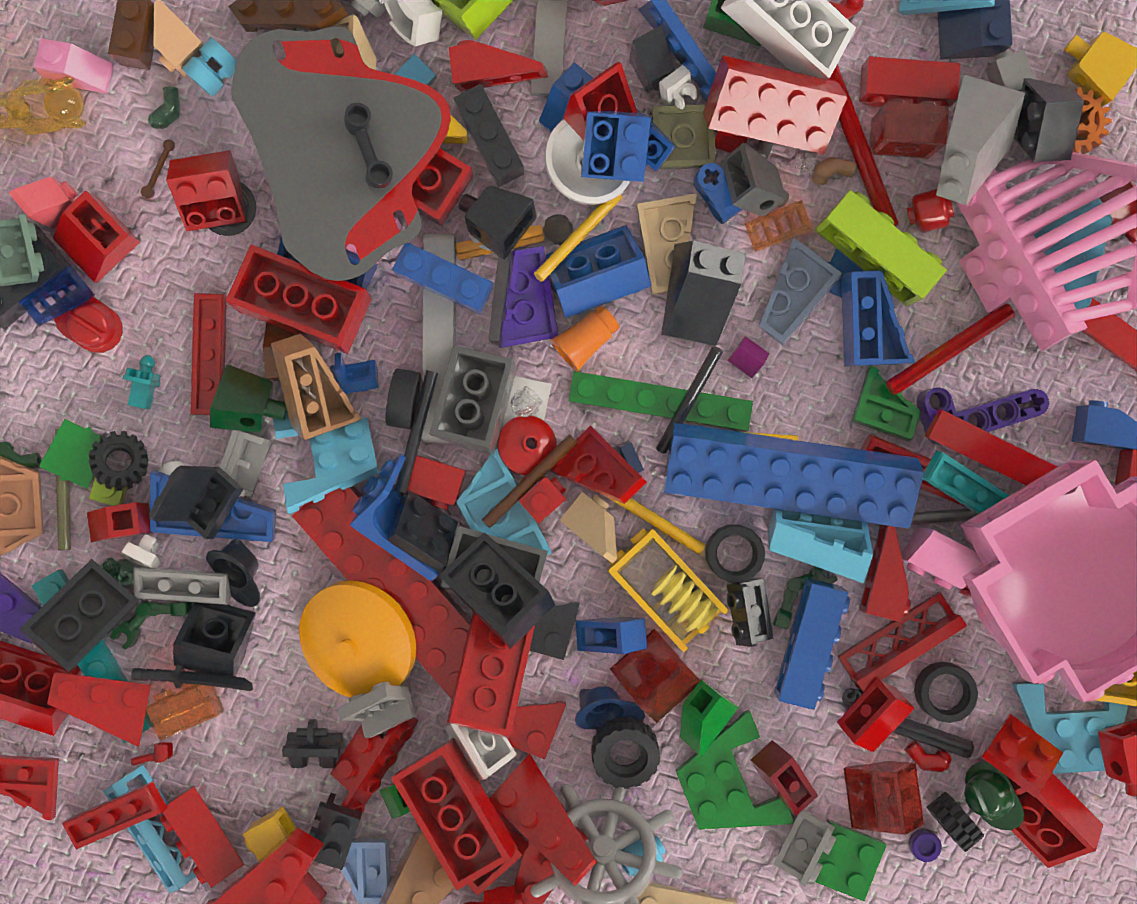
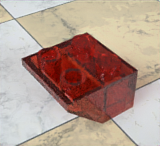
M885 761L843 768L852 829L906 835L924 824L916 763Z

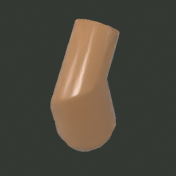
M829 157L815 165L812 181L818 185H825L828 182V177L834 174L852 178L857 163Z

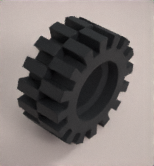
M112 431L109 437L103 434L100 436L99 443L95 440L92 444L93 450L89 452V464L93 477H96L100 485L103 483L110 490L112 487H116L117 491H122V487L125 486L128 489L133 488V483L139 484L142 481V476H146L148 454L144 443L141 440L138 441L137 436L134 434L131 437L127 436L126 431H121V435H116V431ZM114 451H124L131 456L132 461L127 469L114 471L107 466V457Z
M946 791L926 807L964 852H967L984 837V834L975 822L971 820L969 815L965 813L962 807Z

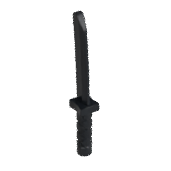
M176 664V668L173 671L167 669L133 668L131 673L132 680L173 682L175 688H182L184 683L245 691L253 690L252 683L244 677L185 671L183 664Z

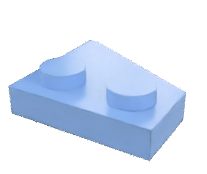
M353 839L341 871L345 879L351 884V891L358 904H379L391 883L389 839Z

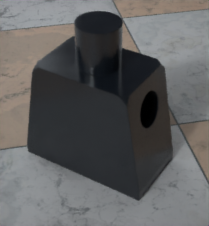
M494 186L487 187L479 198L468 193L464 194L458 205L459 210L466 213L465 221L470 235L504 260L537 218L534 199Z

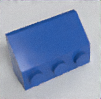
M627 225L581 241L549 275L565 318L581 314L586 310L602 304H608L613 300L637 293L652 286L645 258ZM554 252L549 253V254H546V260H547Z

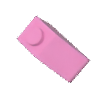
M42 38L40 39L34 63L36 71L49 84L107 94L114 67L111 62L73 44Z

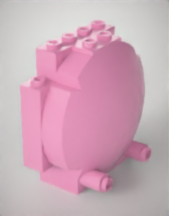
M1069 460L961 524L964 530L965 541L974 547L981 562L977 568L962 578L970 589L974 607L982 624L994 640L1007 651L1023 679L1033 684H1042L1054 678L1055 673H1057L1071 696L1085 702L1100 698L1108 687L1113 684L1125 683L1134 676L1133 673L1137 671V477H1130L1117 486L1112 487L1097 460Z

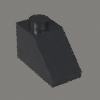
M660 26L632 41L629 62L646 92L653 88L656 91L660 90L659 82L675 71V66Z

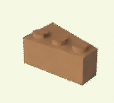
M302 334L271 343L290 424L304 440L362 420L334 379L333 374L315 346Z

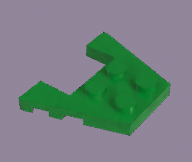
M749 710L739 715V718L729 727L726 726L703 756L695 753L675 770L699 830L794 823L790 810L778 796L753 805L731 751L733 748L760 738Z

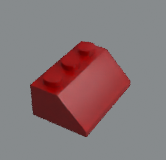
M0 641V719L54 736L67 713L47 704L54 672L68 673L47 655ZM77 665L69 674L81 675L82 671Z
M1053 773L1036 797H1033L1009 778L1024 810L1023 822L1018 828L1011 831L1047 868L1096 851L1103 828L1102 822Z

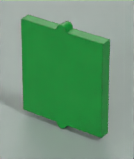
M64 419L39 467L60 476L61 481L69 480L88 489L94 478L89 464V452L93 450L92 444L95 440L98 443L100 442V435L92 432L91 427L84 428Z

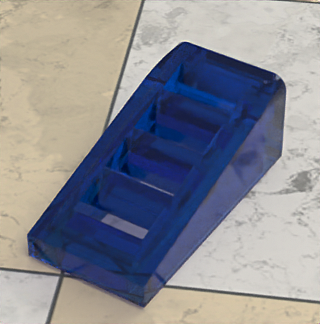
M70 265L19 303L40 327L83 304L95 296V294ZM72 285L76 286V288L73 291H71L68 287ZM63 290L66 296L61 299L57 293ZM49 297H52L56 302L52 306L46 301ZM39 302L46 309L42 313L34 306Z

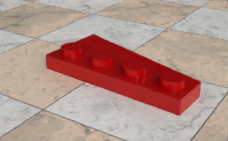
M528 754L489 799L493 806L576 886L596 864L597 860L574 826L531 754Z

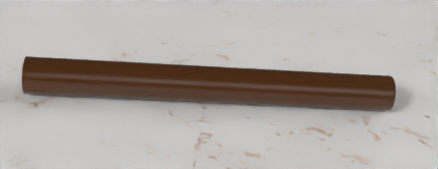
M570 434L564 438L482 521L491 528L577 444V441Z

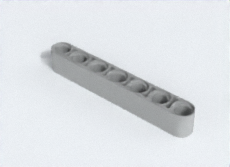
M424 234L423 250L456 265L455 234ZM423 288L422 385L426 370L436 372L438 376L422 440L423 443L452 444L431 436L429 433L453 346H456V303Z

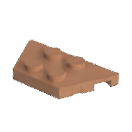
M0 456V556L42 535L44 533L40 472Z

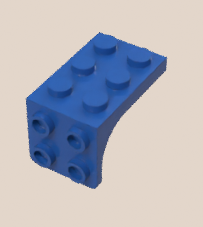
M399 454L393 461L388 459L383 464L377 477L372 475L362 488L365 495H362L352 508L355 515L350 526L432 581L438 576L439 572L388 541L402 498L398 491H395L394 486L406 459L402 454Z

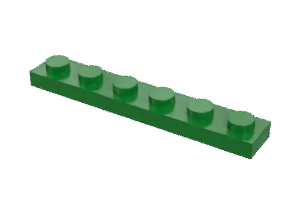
M574 371L569 402L672 419L688 390ZM701 392L685 421L748 431L753 401Z

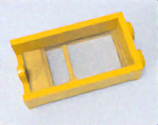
M642 528L630 539L633 543L632 546L625 552L622 549L616 552L617 559L614 563L608 560L611 565L607 570L672 641L685 652L688 649L686 644L698 633L703 634L710 627L708 624L720 612L725 614L729 610L654 529L650 528L646 531ZM675 564L677 568L674 574L683 571L686 574L683 583L689 580L693 581L694 587L692 591L700 589L703 592L700 600L709 598L712 601L709 609L713 607L719 609L717 614L701 629L697 630L695 628L687 632L685 629L689 620L678 623L677 619L681 612L678 610L670 614L668 611L672 603L660 604L664 594L659 593L655 596L651 594L657 580Z

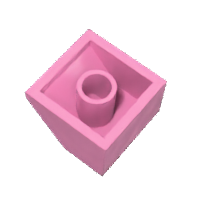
M921 527L915 528L901 555L902 560L908 563L906 569L922 577L925 572L934 576L933 583L949 591L952 586L963 589L967 584L962 577L981 564L975 551L935 530Z

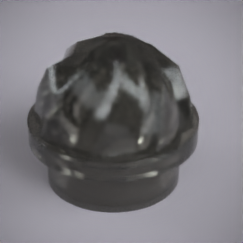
M556 214L545 220L543 235L554 246H560L573 233V225L565 215Z

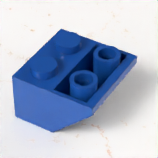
M619 111L587 112L581 177L644 182L651 117L642 113Z

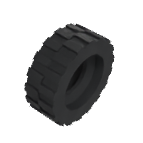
M629 716L627 718L616 717L612 721L608 720L605 722V725L596 730L597 733L593 736L591 745L593 767L596 769V774L603 779V782L609 783L615 788L624 787V789H630L633 786H641L643 782L649 781L653 774L655 775L657 766L660 764V751L655 732H652V728L648 724L646 725L642 720L633 719V717ZM622 740L634 741L640 747V756L634 763L627 765L617 764L610 756L613 745Z

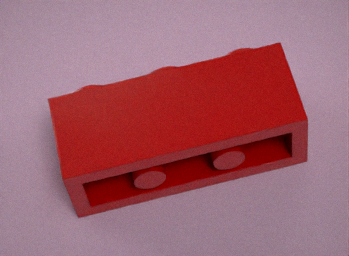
M869 56L861 68L859 102H868V105L872 107L898 104V107L901 109H914L917 106H924L934 112L946 111L947 108H950L958 100L961 63Z
M194 785L166 803L168 809L159 816V819L168 833L174 829L180 840L175 844L185 859L191 856L197 866L192 870L202 885L208 882L212 888L244 866L240 856Z

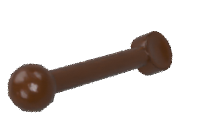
M170 139L163 142L164 150L149 183L141 189V195L147 199L154 196L153 187L169 152L175 149V143Z

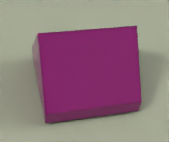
M745 336L727 361L750 378H753L764 365L770 353Z

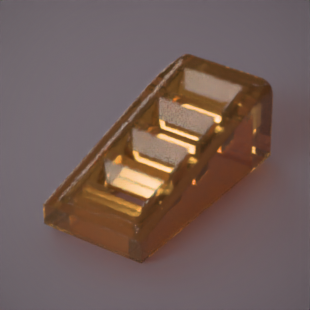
M802 200L745 223L755 252L814 231ZM797 212L802 226L797 228L792 214ZM784 216L790 228V231L787 232L784 231L780 218ZM774 221L778 236L773 237L768 222ZM762 225L767 238L763 242L756 228Z

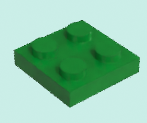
M827 819V823L835 827L832 836L837 839L829 855L822 852L818 863L823 865L815 882L865 901L886 848V843Z

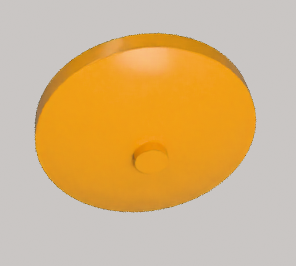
M360 581L336 582L313 596L302 612L299 624V638L304 657L315 675L335 692L351 698L355 695L367 694L372 691L374 685L383 682H390L391 685L400 686L409 676L416 658L414 630L401 606L383 590Z

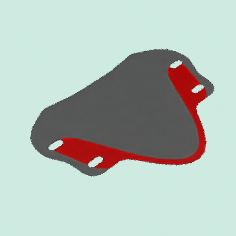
M333 26L309 32L276 29L264 32L250 40L243 47L236 61L231 96L253 138L275 200L283 244L286 250L309 271L327 280L342 281L358 277L369 271L387 252L412 241L419 235L422 221L412 196V185L434 157L448 134L451 121L450 107L440 93L426 84L369 68L362 60L353 34L344 27ZM333 38H337L341 42L344 55L341 58L334 55L331 47V40ZM280 41L286 53L284 60L277 59L272 45L273 42ZM352 103H362L371 112V119L367 130L377 159L388 163L393 171L391 183L385 188H373L366 183L367 166L356 136L346 129L344 123L346 108ZM400 210L403 212L407 222L406 230L401 231L398 229L393 215L395 211ZM349 244L356 247L360 259L357 265H353L349 261L346 247Z

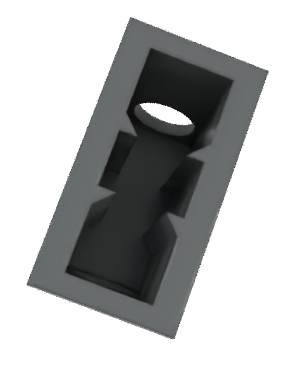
M743 142L721 161L734 206L759 216H765L776 207H783L788 202L789 193L783 189L776 166Z

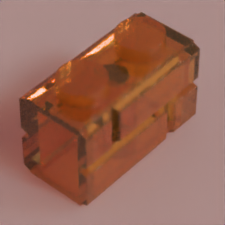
M183 683V690L172 693L170 688L154 695L155 702L146 706V710L151 722L154 724L153 727L158 739L168 738L217 717L224 712V707L215 687Z

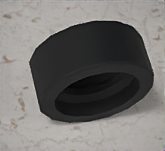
M395 369L386 404L385 422L387 426L411 429L419 400L420 372Z
M725 525L718 528L709 537L705 547V559L710 570L720 579L730 583H743L752 579L761 570L765 561V547L761 538L752 529L742 525ZM729 536H741L752 547L753 557L751 562L745 569L740 571L725 569L717 558L719 544Z
M942 661L930 664L921 671L916 679L914 688L916 702L925 713L938 721L946 723L961 721L971 714L977 704L978 690L975 680L969 672L953 663ZM944 674L955 676L963 686L961 700L955 707L948 710L935 707L930 701L928 694L933 680Z

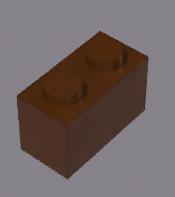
M117 0L108 54L121 66L150 71L154 52V3L151 0Z

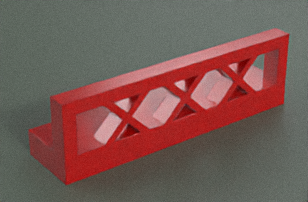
M937 592L910 609L907 616H903L902 623L894 620L837 657L855 686L864 692L877 678L885 679L967 627L961 615L955 614L942 593ZM938 602L946 616L936 622L926 620L928 608ZM921 613L920 618H915L916 615ZM908 620L919 622L917 634L911 638L900 636L902 626ZM925 624L930 625L929 627L924 629ZM894 629H896V630H895V635L889 633V632L893 631ZM883 636L894 638L891 651L886 654L875 652L877 640ZM899 640L905 641L898 646ZM870 645L869 651L864 650V648ZM858 652L868 654L866 666L855 672L847 659ZM874 656L880 657V658L876 659L875 661H873V657H874Z

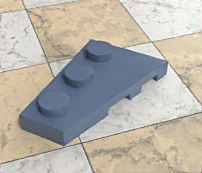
M793 237L789 252L781 268L779 278L772 291L759 328L784 346L840 279L842 273Z

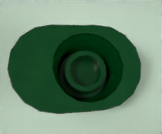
M978 762L972 765L966 772L964 791L965 801L969 808L995 828L1000 830L1018 828L1024 820V810L1009 778L989 762Z

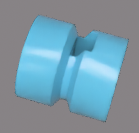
M210 37L199 49L201 55L199 57L193 56L181 69L211 97H214L224 86L223 79H231L234 75L237 60L216 40ZM210 58L222 67L217 73L206 64Z

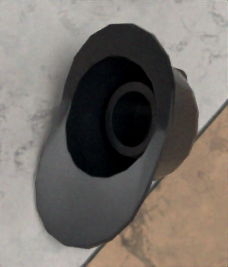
M239 539L232 540L220 551H208L206 560L215 573L228 574L231 597L244 606H257L260 602V592L253 579L259 563L255 555Z

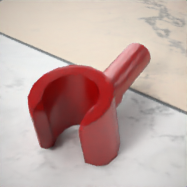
M160 742L154 744V753L131 758V765L134 766L149 761L161 763L170 759L173 756V743Z

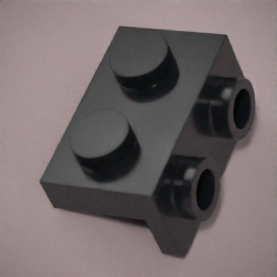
M764 578L751 579L743 583L727 584V604L731 609L733 622L731 631L736 645L753 647L757 645V642L774 639Z
M330 792L327 802L320 801L314 820L320 821L318 828L312 826L309 834L324 843L314 861L342 870L362 812L334 804L336 794Z

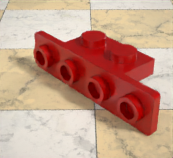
M416 717L389 729L385 736L379 734L372 738L364 737L362 724L360 725L337 761L335 768L330 772L349 791L341 806L362 812L363 814L366 803L372 794L379 789L382 778L387 770L396 762L398 753L404 743L412 737L414 728L419 721Z

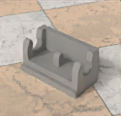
M233 430L220 468L244 488L240 496L252 497L272 440L250 432Z

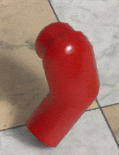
M917 741L910 742L904 749L923 771L942 773L949 769L952 761L950 754L944 750L937 751L936 754H927Z

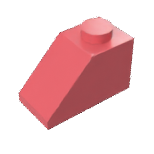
M53 177L15 188L9 192L28 218L52 229L58 226L63 211L78 196L77 192L67 181L60 182Z

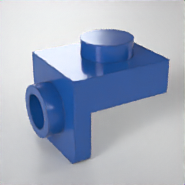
M341 352L335 353V365L330 366V371L345 394L365 392L379 388L378 368L375 360L345 365Z

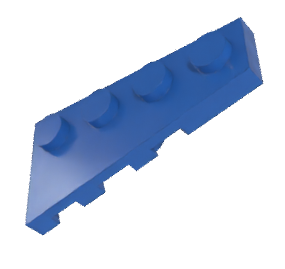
M667 0L648 1L638 10L653 29L659 26L662 28L669 50L680 64L691 72V79L699 86L700 94L707 102L716 72Z
M155 470L150 473V511L170 476ZM238 498L215 538L273 542L275 539L276 510ZM150 518V532L201 536L186 521H153Z

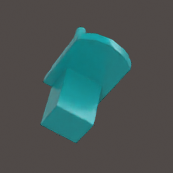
M145 355L139 361V370L126 368L123 379L133 381L127 405L150 410L155 386L160 387L161 375L152 373L155 361L152 356Z

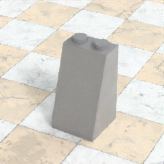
M965 75L963 77L936 195L963 205L968 204L1012 146L1025 93Z

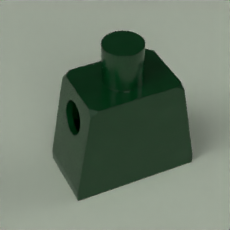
M227 364L210 407V428L258 433L262 431L266 417L284 421L287 412L286 403L272 399L273 382L271 380Z

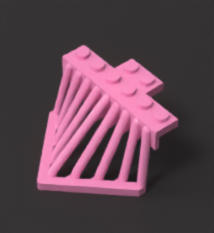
M1076 152L1072 153L1071 160L1034 162L1029 158L999 173L994 169L967 205L956 202L980 243L978 247L961 258L959 263L987 312L995 311L1012 300L1039 349L1044 351L1068 336L1088 328L1084 322L1085 320L1136 309L1137 241L1059 273H1056L1054 269L1070 258L1136 228L1137 213L1047 256L1044 252L1068 235L1137 200V185L1038 238H1035L1034 234L1050 223L1116 188L1123 187L1132 180L1137 181V164ZM1047 164L1057 165L1009 189L1006 188L1008 181L1037 167ZM1073 168L1085 170L1019 205L1015 204L1020 196L1061 176L1067 175ZM1101 174L1113 176L1027 222L1025 221V218L1034 210L1088 182L1096 180ZM1136 256L1133 270L1126 274L1070 291H1066L1064 288L1065 284L1077 278ZM1129 286L1127 298L1124 300L1076 309L1074 305L1077 301Z

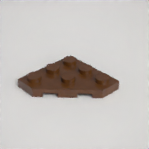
M236 0L228 6L246 32H257L258 28L296 31V28H309L310 31H316L331 27L348 15L338 0Z

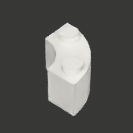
M379 0L380 4H385L392 19L389 23L393 29L413 46H419L439 39L442 9L437 7L431 0Z

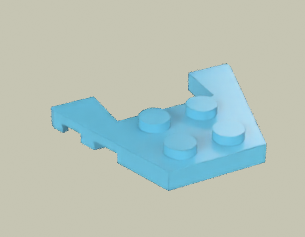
M286 412L284 421L273 418L276 439L299 435L290 424L288 412ZM361 418L362 420L310 438L316 478L283 484L288 514L299 511V506L310 501L316 503L325 499L324 495L338 488L344 490L370 478L372 475L378 474L367 418Z
M1029 681L1012 682L1014 692L1019 697L1022 705L1021 709L1031 729L1063 752L1052 772L1053 774L1105 771L1098 731L1124 723L1129 705L1104 702L1103 709L1046 712L1044 683L1033 684Z

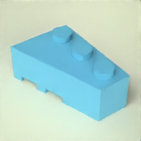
M773 509L768 527L769 551L864 583L873 557L867 522Z

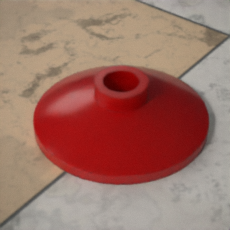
M521 415L511 419L504 425L500 431L497 446L499 456L505 466L514 473L527 476L557 446V441L553 430L544 420L531 415ZM528 438L534 441V449H529L526 446Z

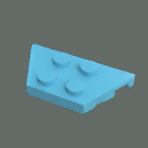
M497 448L495 454L490 455L456 502L470 529L548 551L547 555H549L552 551L536 520L519 501L491 528L482 521L517 485L510 470L502 462Z

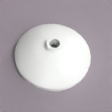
M563 119L553 129L545 147V166L552 183L563 195L578 203L594 205L614 199L625 190L630 181L581 177L584 141Z

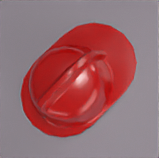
M82 291L70 292L64 295L56 304L54 322L57 329L65 337L82 348L93 353H104L113 349L120 342L123 334V325L119 315L92 295Z

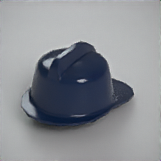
M609 686L581 689L579 692L580 710L576 714L575 723L582 729L597 730L605 725V722L608 720L612 721L616 717L627 718L629 716L642 721L645 718L644 709L639 704L622 700L617 692Z

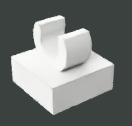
M683 65L659 82L661 102L666 106H673L675 104L678 108L683 109L685 107L683 97L689 95L694 100L697 98L696 87L691 84V72Z
M147 534L143 536L139 546L128 542L122 551L126 560L140 567L157 568L160 564L159 559L154 554L159 543L156 542L157 539Z

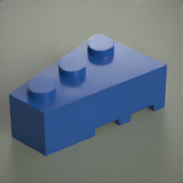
M859 271L842 275L844 367L915 363L913 355L909 353L905 342L903 327L899 325L896 317L895 305L883 272Z

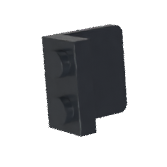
M178 466L170 474L160 496L154 501L149 517L153 521H186L204 539H214L244 488L220 467Z

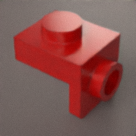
M545 476L519 502L539 524L566 500L562 495L566 489L555 477L549 480Z

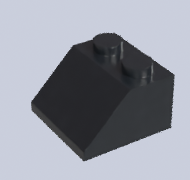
M194 602L173 643L174 666L176 664H183L184 669L195 672L236 676L246 654L256 612L226 604Z

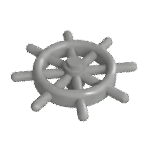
M564 784L561 787V793L571 809L567 814L575 827L581 826L589 842L585 841L597 862L592 867L587 889L579 884L575 886L551 863L553 874L531 887L532 896L540 897L559 886L570 899L578 904H640L637 897L647 888L654 873L674 879L681 878L683 874L681 867L656 860V843L653 831L673 820L674 815L672 811L664 810L646 821L637 810L623 803L627 790L624 787L614 788L612 799H594L581 803L572 786ZM605 816V824L602 835H600L591 818ZM618 820L625 822L632 828L613 839ZM640 839L644 854L642 857L620 850ZM617 863L639 869V871L628 883ZM610 878L616 890L599 892L602 879Z

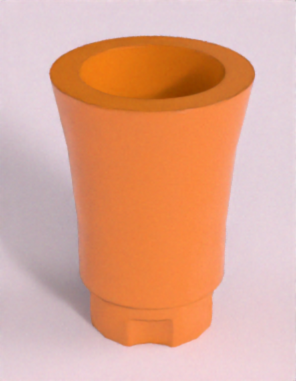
M599 306L594 312H589L579 322L550 339L562 359L574 371L579 372L589 358L612 338V334L620 326L606 308Z

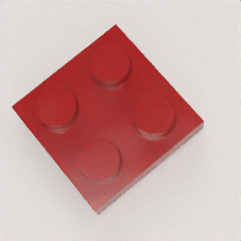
M1010 713L981 757L1033 797H1036L1044 788L1063 752Z

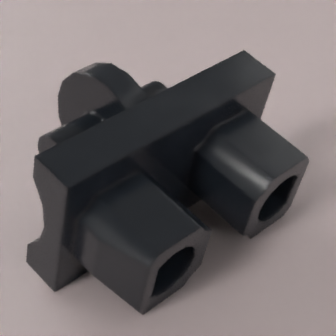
M309 719L307 728H297L296 732H288L286 744L282 748V755L289 758L291 768L306 767L309 757H319V766L322 768H335L343 744V733H328V728H318L317 719Z

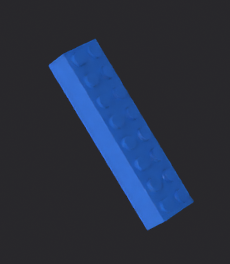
M673 423L664 475V493L910 529L924 470L918 458Z

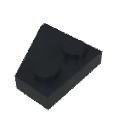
M574 601L554 606L535 624L529 651L564 660L580 602Z

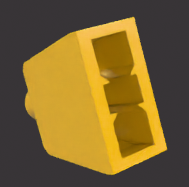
M1101 32L1090 43H1087L1075 34L1063 49L1076 59L1067 72L1068 77L1077 87H1082L1084 94L1092 89L1094 90L1092 98L1096 100L1102 96L1104 99L1100 104L1101 107L1113 101L1137 68V48L1107 32Z

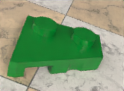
M871 365L867 369L851 422L908 442L911 441L921 411L911 401L906 400L902 392L896 395L891 394L886 387V380L878 374L879 370Z

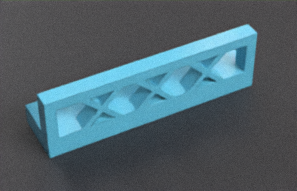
M141 765L103 790L108 800L129 792L130 790L126 783L138 775L144 784L153 781L144 765ZM157 787V789H158L160 795L162 796V798H163L165 804L168 803V802L166 801L165 797L163 796V794L161 793V791L159 790V788ZM147 819L127 828L169 893L180 890L196 877L193 871L185 876L179 867L181 852L178 847H167L162 841L165 827L161 821L155 822Z

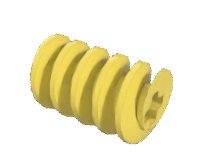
M675 564L657 580L651 594L653 596L659 593L664 594L660 604L663 605L671 602L672 605L668 611L670 614L678 610L681 612L677 619L678 623L689 620L685 629L687 632L695 628L697 630L701 629L717 614L719 609L717 607L709 609L712 602L709 598L700 600L703 592L700 589L692 591L694 587L693 581L689 580L683 583L686 576L683 571L674 574L677 568Z

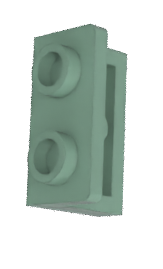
M25 213L18 214V218L0 220V286L38 282L39 272L44 271L40 252L34 253L32 241H37L35 226L33 222H27Z

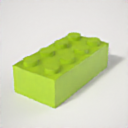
M850 189L833 206L814 231L862 270L882 271L890 294L906 307L924 299L947 271L941 265V259L932 252L926 253L917 245L918 241L913 235L908 232L902 233L893 225L894 221L884 212L878 213L870 206V201L860 192L854 193Z

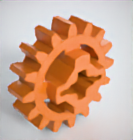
M1078 87L1074 91L1084 100L1073 152L1080 153L1081 151L1082 154H1086L1092 150V147L1096 148L1103 143L1101 138L1109 135V131L1104 127L1112 123V119L1105 118L1104 114L1110 108L1101 107L1100 104L1104 99L1102 96L1095 100L1092 98L1094 90L1091 89L1083 94L1082 87Z

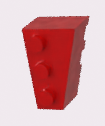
M297 827L256 864H253L243 875L226 887L213 904H289L324 843Z

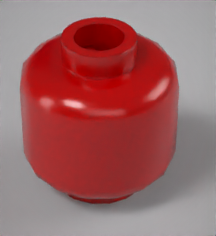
M937 189L914 195L911 200L912 206L906 208L910 226L916 224L918 230L922 233L945 228L949 225L950 218L954 217L951 200L936 195Z

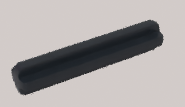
M907 718L893 731L895 734L964 758H970L974 751L973 742Z

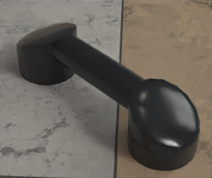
M352 103L346 108L344 123L346 129L356 136L367 166L366 183L373 188H385L391 183L393 171L388 163L377 159L367 130L371 119V112L362 103Z

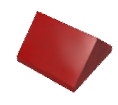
M620 62L610 66L570 96L563 119L583 141L585 138L587 112L619 111L638 113Z

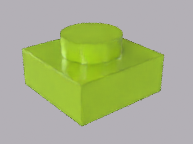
M95 477L89 499L111 506L121 505L124 502L128 488L125 486L122 487V491H117L116 487H112L110 490L105 487V484L102 483L100 485Z

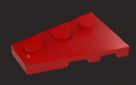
M591 425L576 439L577 444L550 469L552 473L623 504L647 483Z
M54 672L47 704L139 747L151 685Z

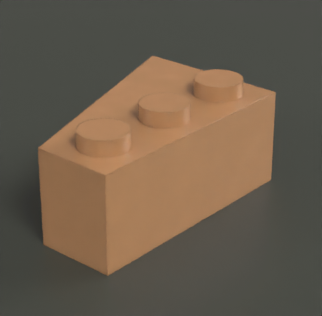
M422 831L414 832L405 855L400 860L397 871L379 904H439L454 888Z

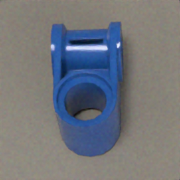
M715 163L703 165L695 175L694 186L716 220L724 224L743 209L733 205L723 169ZM713 175L715 177L713 184L711 182L705 184L703 181L706 176Z

